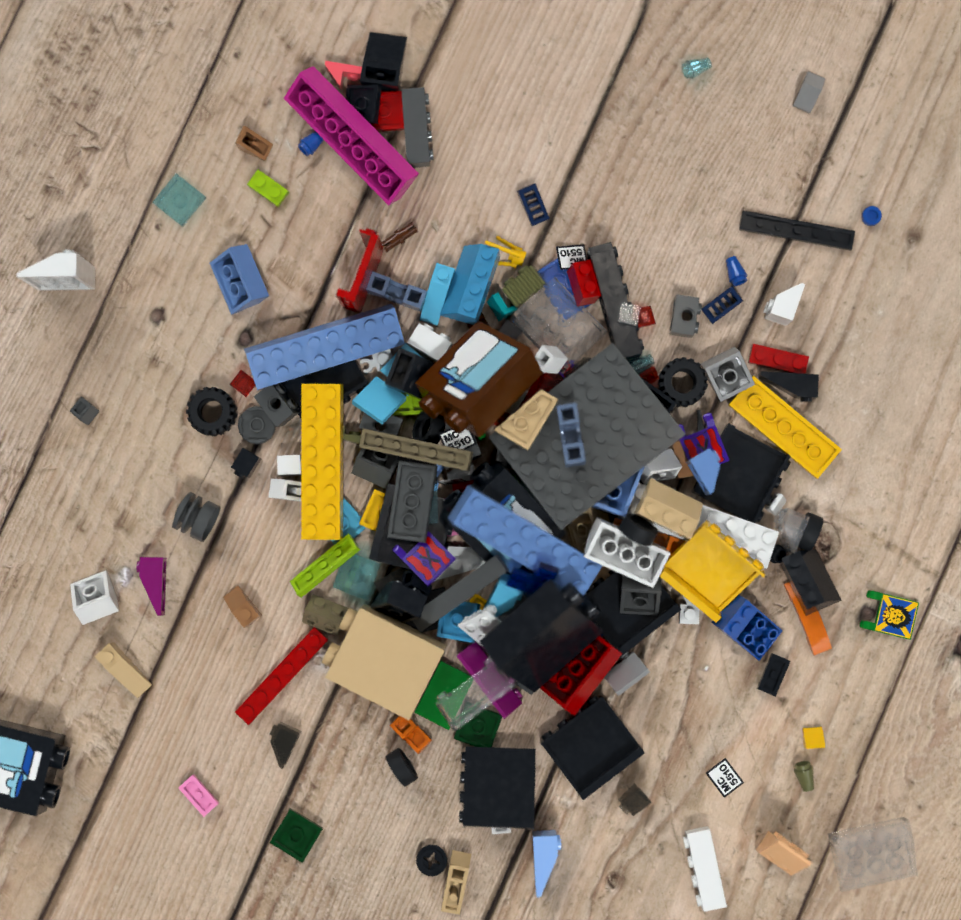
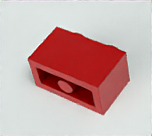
M591 260L572 263L567 270L577 307L594 304L601 296Z

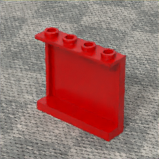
M366 228V230L360 229L359 231L366 250L351 291L338 288L336 293L341 306L356 313H361L368 295L366 288L371 274L377 271L384 252L379 235H376L377 232Z

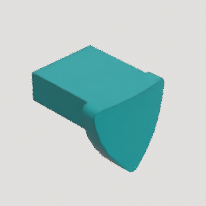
M498 292L487 301L498 321L509 317L519 310L515 306L508 308Z

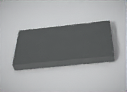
M399 461L388 538L426 543L438 466Z

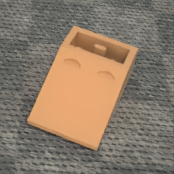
M768 831L756 849L759 854L791 876L812 864L807 859L809 857L808 854L793 842L790 843L777 831L774 834Z

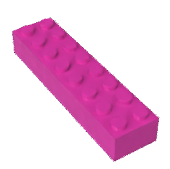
M314 66L298 74L283 99L388 206L401 199L419 173Z

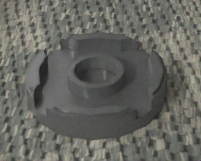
M260 406L249 407L241 414L238 420L240 435L252 444L266 443L273 437L276 431V426Z

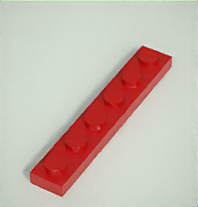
M314 627L243 702L235 713L245 723L250 725L329 639Z

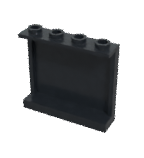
M354 360L281 382L289 398H292L297 403L300 418L301 384H343V405L351 400V396L356 393L359 394L369 384Z
M728 423L720 438L730 461L720 464L714 492L705 495L697 481L691 492L741 519L756 523V521L760 522L764 515L762 510L765 504L768 506L773 498V495H771L772 490L778 488L782 480L780 478L782 471L786 472L791 463L789 461L790 455H785L735 429V426Z
M388 483L369 560L410 570L411 568L393 551V548L399 545L408 553L419 542L387 537L395 489L394 484ZM433 496L428 531L448 549L449 543L445 541L447 535L451 536L453 528L440 516L445 510L442 507L445 498Z
M611 569L608 572L610 576L606 579L601 577L593 583L595 587L590 591L587 590L584 597L588 596L601 610L602 614L595 620L604 630L602 635L623 656L682 609L661 585L658 616L620 613L622 574Z
M602 695L592 697L588 701V706L584 709L581 707L577 714L573 715L568 721L566 718L556 725L558 728L555 731L551 732L549 730L541 737L543 740L540 741V744L545 748L582 800L586 799L645 754Z
M466 747L465 752L461 754V764H465V771H461V783H464V791H460V803H464L463 811H459V823H463V828L487 827L534 830L536 749Z

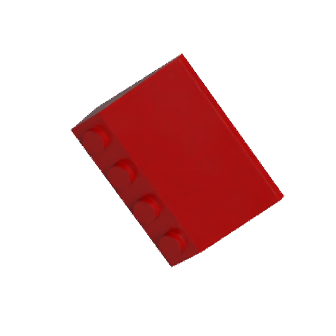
M599 636L540 689L562 708L575 716L622 653Z

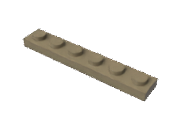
M364 428L362 429L359 444L360 448L470 471L473 456L472 451Z

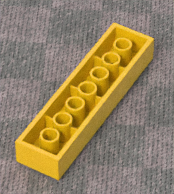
M301 384V540H341L343 538V384Z

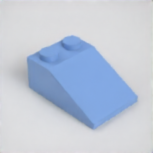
M556 830L532 831L536 897H541L558 857V850H561L560 835H556Z

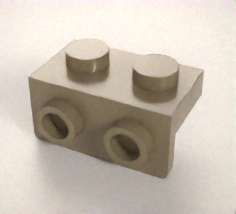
M313 594L305 609L302 622L337 636L340 631L339 626L349 608Z

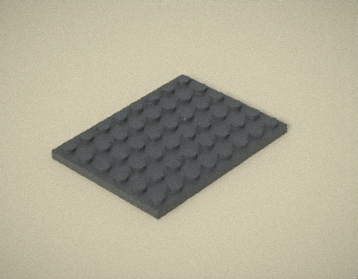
M612 343L547 392L557 398L558 402L528 451L497 432L489 436V439L558 528L562 530L686 434L614 343ZM576 403L586 462L585 465L566 468L557 406Z

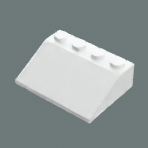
M63 250V253H56L17 273L19 279L37 290H95V267L89 261H86L85 258H82L80 254L75 253L74 250Z

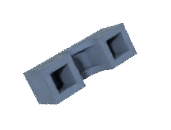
M372 272L366 288L367 293L419 312L423 309L427 295L426 290L412 285L407 286L397 283L390 277L376 272Z
M577 404L558 405L557 416L565 467L585 465L586 461L580 433Z

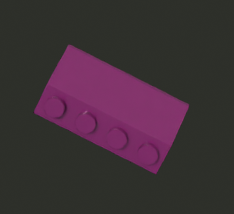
M475 641V643H471L459 652L457 658L505 719L522 704L521 698L523 696L517 688L512 689L509 685L511 682L509 677L505 673L501 674L492 659L485 653V649Z

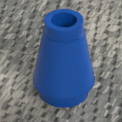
M315 131L301 139L298 148L305 156L313 155L324 139Z
M737 257L728 258L726 265L729 282L733 286H739L747 282L746 277L748 275L737 260Z

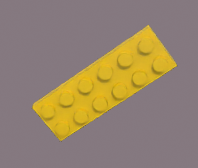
M752 376L755 385L738 393L728 406L785 454L790 455L791 459L815 479H818L842 449L755 376Z

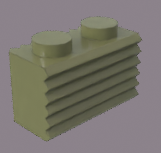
M526 265L518 271L520 275L516 278L511 277L504 283L505 287L502 288V291L517 308L548 284L533 265L529 267Z

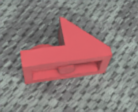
M325 61L326 70L341 91L344 77L352 81H358L361 78V66Z

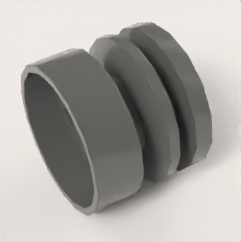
M189 492L175 512L172 528L178 530L181 527V532L186 533L192 527L190 537L204 542L216 523L221 506L207 501L201 507L203 498L200 496L196 498V494Z

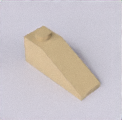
M114 642L109 643L94 656L135 697L139 698L152 686L149 680Z
M452 850L441 911L460 915L472 854Z

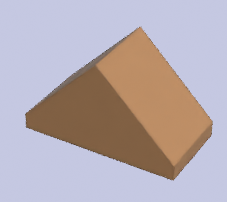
M243 126L235 142L239 150L263 161H266L273 146L271 142L246 126Z

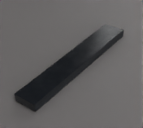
M742 211L739 226L740 231L849 251L853 248L855 231L749 211Z

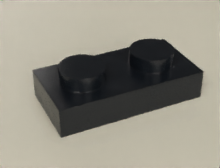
M771 653L757 689L776 697L791 661Z

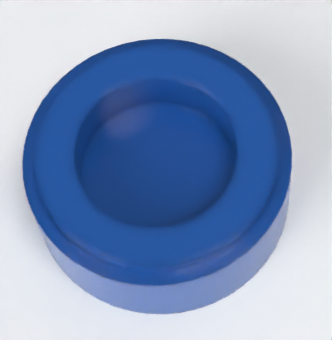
M869 206L862 212L861 218L865 225L874 226L880 222L882 213L879 208Z

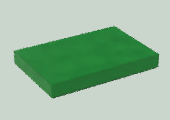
M440 661L415 713L449 730L474 682L473 677Z

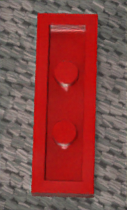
M752 344L748 363L789 373L805 374L809 356Z

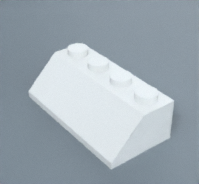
M596 517L588 534L584 551L585 558L654 588L671 554L665 547L654 542L651 546H643L630 540L620 532L619 526L599 517Z

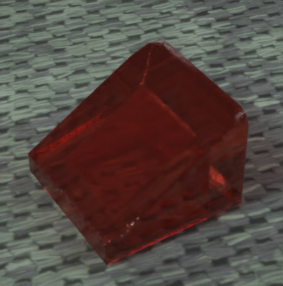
M651 306L634 309L632 318L633 321H637L639 329L656 324Z
M654 366L639 374L641 378L650 384L659 379Z
M242 370L239 371L230 383L234 389L245 397L256 386L254 379Z

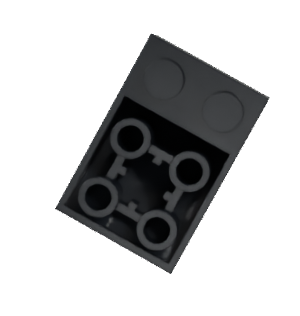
M370 32L362 65L361 85L378 84L382 86V91L389 92L400 90L407 37Z
M399 348L385 381V386L421 400L423 397L415 383L435 363Z

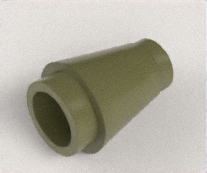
M809 761L796 763L794 765V772L803 791L814 790L813 766L810 765Z

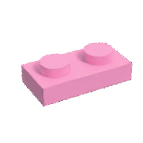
M195 774L178 787L203 817L219 804L218 800Z

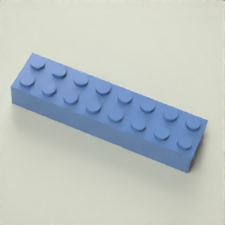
M392 304L254 345L244 350L256 388L259 390L404 345L405 342L396 310Z
M470 485L466 487L447 518L455 526L548 580L552 579L562 588L570 582L583 597L602 568L601 564L585 558L583 552Z

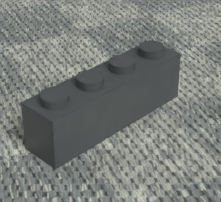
M424 87L401 89L407 162L413 168L430 167V161L434 160L433 149H429V142H432V132L427 128V123H431L430 112H426V105H429V94L425 93Z

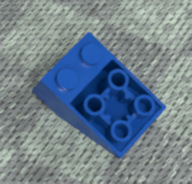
M740 595L720 612L721 619L718 622H711L758 661L761 660L783 631L752 603Z

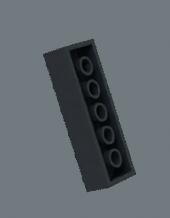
M608 242L590 247L587 252V258L591 260L601 293L599 302L611 344L614 343L627 361L637 359L641 356L644 345L642 339H638L637 336L639 327L637 321H633L632 318L634 310L631 301L628 302L627 300L629 292L626 283L623 284L622 282L623 270L621 265L617 264L618 252L616 246L612 247V243Z

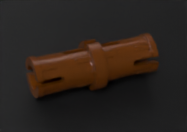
M410 222L401 230L394 231L392 236L381 241L384 250L388 252L398 244L405 243L404 240L417 233L418 230L414 227L413 222Z

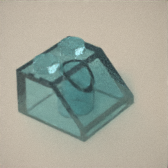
M355 554L340 566L333 587L359 598L369 600L382 564Z

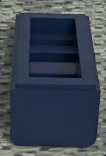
M531 184L516 191L531 226L549 219L536 184ZM530 191L533 192V195H530L528 197L524 196V194ZM536 198V202L527 204V201ZM539 205V209L530 211V208ZM542 212V216L533 219V215Z
M731 286L701 310L713 324L742 303L743 299L735 288ZM731 293L737 302L733 304L727 294ZM723 297L728 302L730 307L727 308L725 304L722 302L721 299ZM716 302H718L724 310L722 313L716 307ZM712 307L718 316L714 317L708 308Z

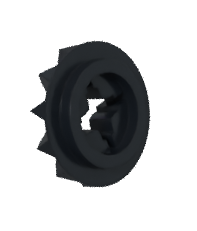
M427 845L421 848L416 857L417 867L421 873L427 876L441 874L447 866V855L444 849L437 845ZM434 852L435 860H437V863H433L431 867L428 868L429 861L426 860V858H430Z

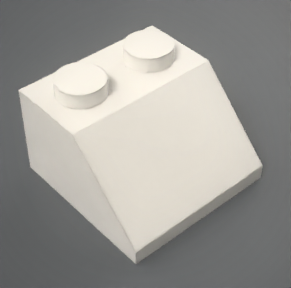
M800 283L770 299L763 313H766L764 319L784 326L792 322L805 284Z
M107 571L70 584L73 611L82 625L119 611L117 596Z

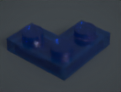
M540 561L533 574L514 567L506 581V586L532 595L549 579L554 581L558 575L559 568Z

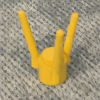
M496 236V239L512 248L511 250L485 241V244L510 254L508 260H511V262L499 261L498 265L514 268L517 265L522 266L527 253L522 251L523 248L517 247L499 236Z

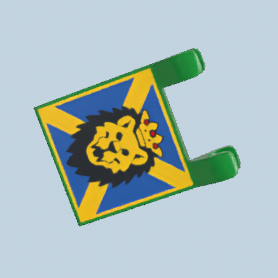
M868 590L866 597L879 600L875 623L861 620L860 628L911 640L919 602Z

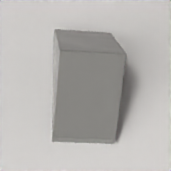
M808 71L793 107L811 113L822 91L825 78Z

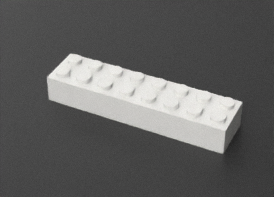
M638 483L627 514L634 513L647 485ZM704 505L702 506L700 520L696 529L706 520L711 524L715 523L725 536L729 535L735 540V544L739 548L744 547L749 552L751 558L754 560L758 559L764 565V568H768L779 534L778 531ZM650 522L657 528V530L660 533L684 541L686 540L685 538Z

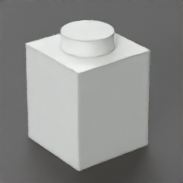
M542 345L535 355L544 373L558 374L568 360L556 346Z
M301 455L277 456L278 475H301Z

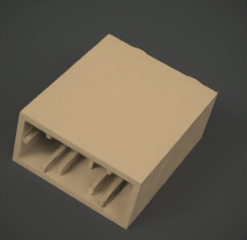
M363 604L358 612L349 607L339 626V629L347 632L342 645L339 646L332 642L322 660L323 664L330 667L325 678L410 720L447 645L405 623L372 609L367 604Z

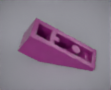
M140 557V561H137L136 565L137 573H139L141 582L157 616L165 615L167 558Z

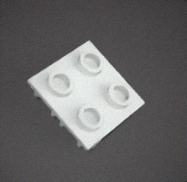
M488 605L483 610L480 609L472 615L466 616L457 626L481 645L479 641L501 621L495 616L497 608L494 605Z

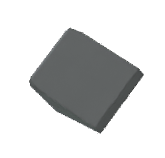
M81 396L70 412L80 421L89 425L99 413V410Z

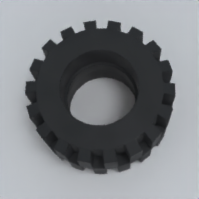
M687 357L676 358L670 361L659 374L658 390L677 403L676 407H687L695 404L705 394L707 389L708 377L705 375L706 371L700 367L701 364L699 362H694V359H686ZM677 372L689 374L693 379L692 390L688 393L677 392L672 386L674 374Z
M204 387L203 390H197V394H192L190 397L191 401L187 403L188 410H186V414H188V422L198 432L212 437L223 435L225 431L231 429V425L235 424L237 406L234 404V399L220 388ZM217 401L222 406L221 417L213 423H208L202 417V409L206 403Z

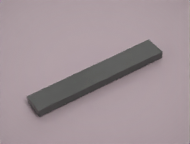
M498 554L426 604L421 617L412 620L413 623L422 632L509 571L508 567Z

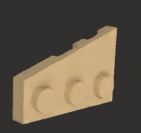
M540 390L494 431L528 451L557 404L558 399Z

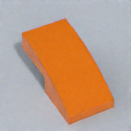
M398 716L390 724V727L417 754H420L432 741L411 718L407 720Z

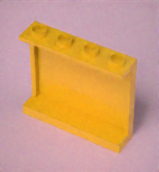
M706 520L695 530L691 539H686L669 556L660 577L714 622H718L721 619L720 612L757 576L761 575L764 577L765 573L764 565L758 559L754 560L751 558L749 552L744 547L739 548L731 536H725L718 525L715 523L711 524Z

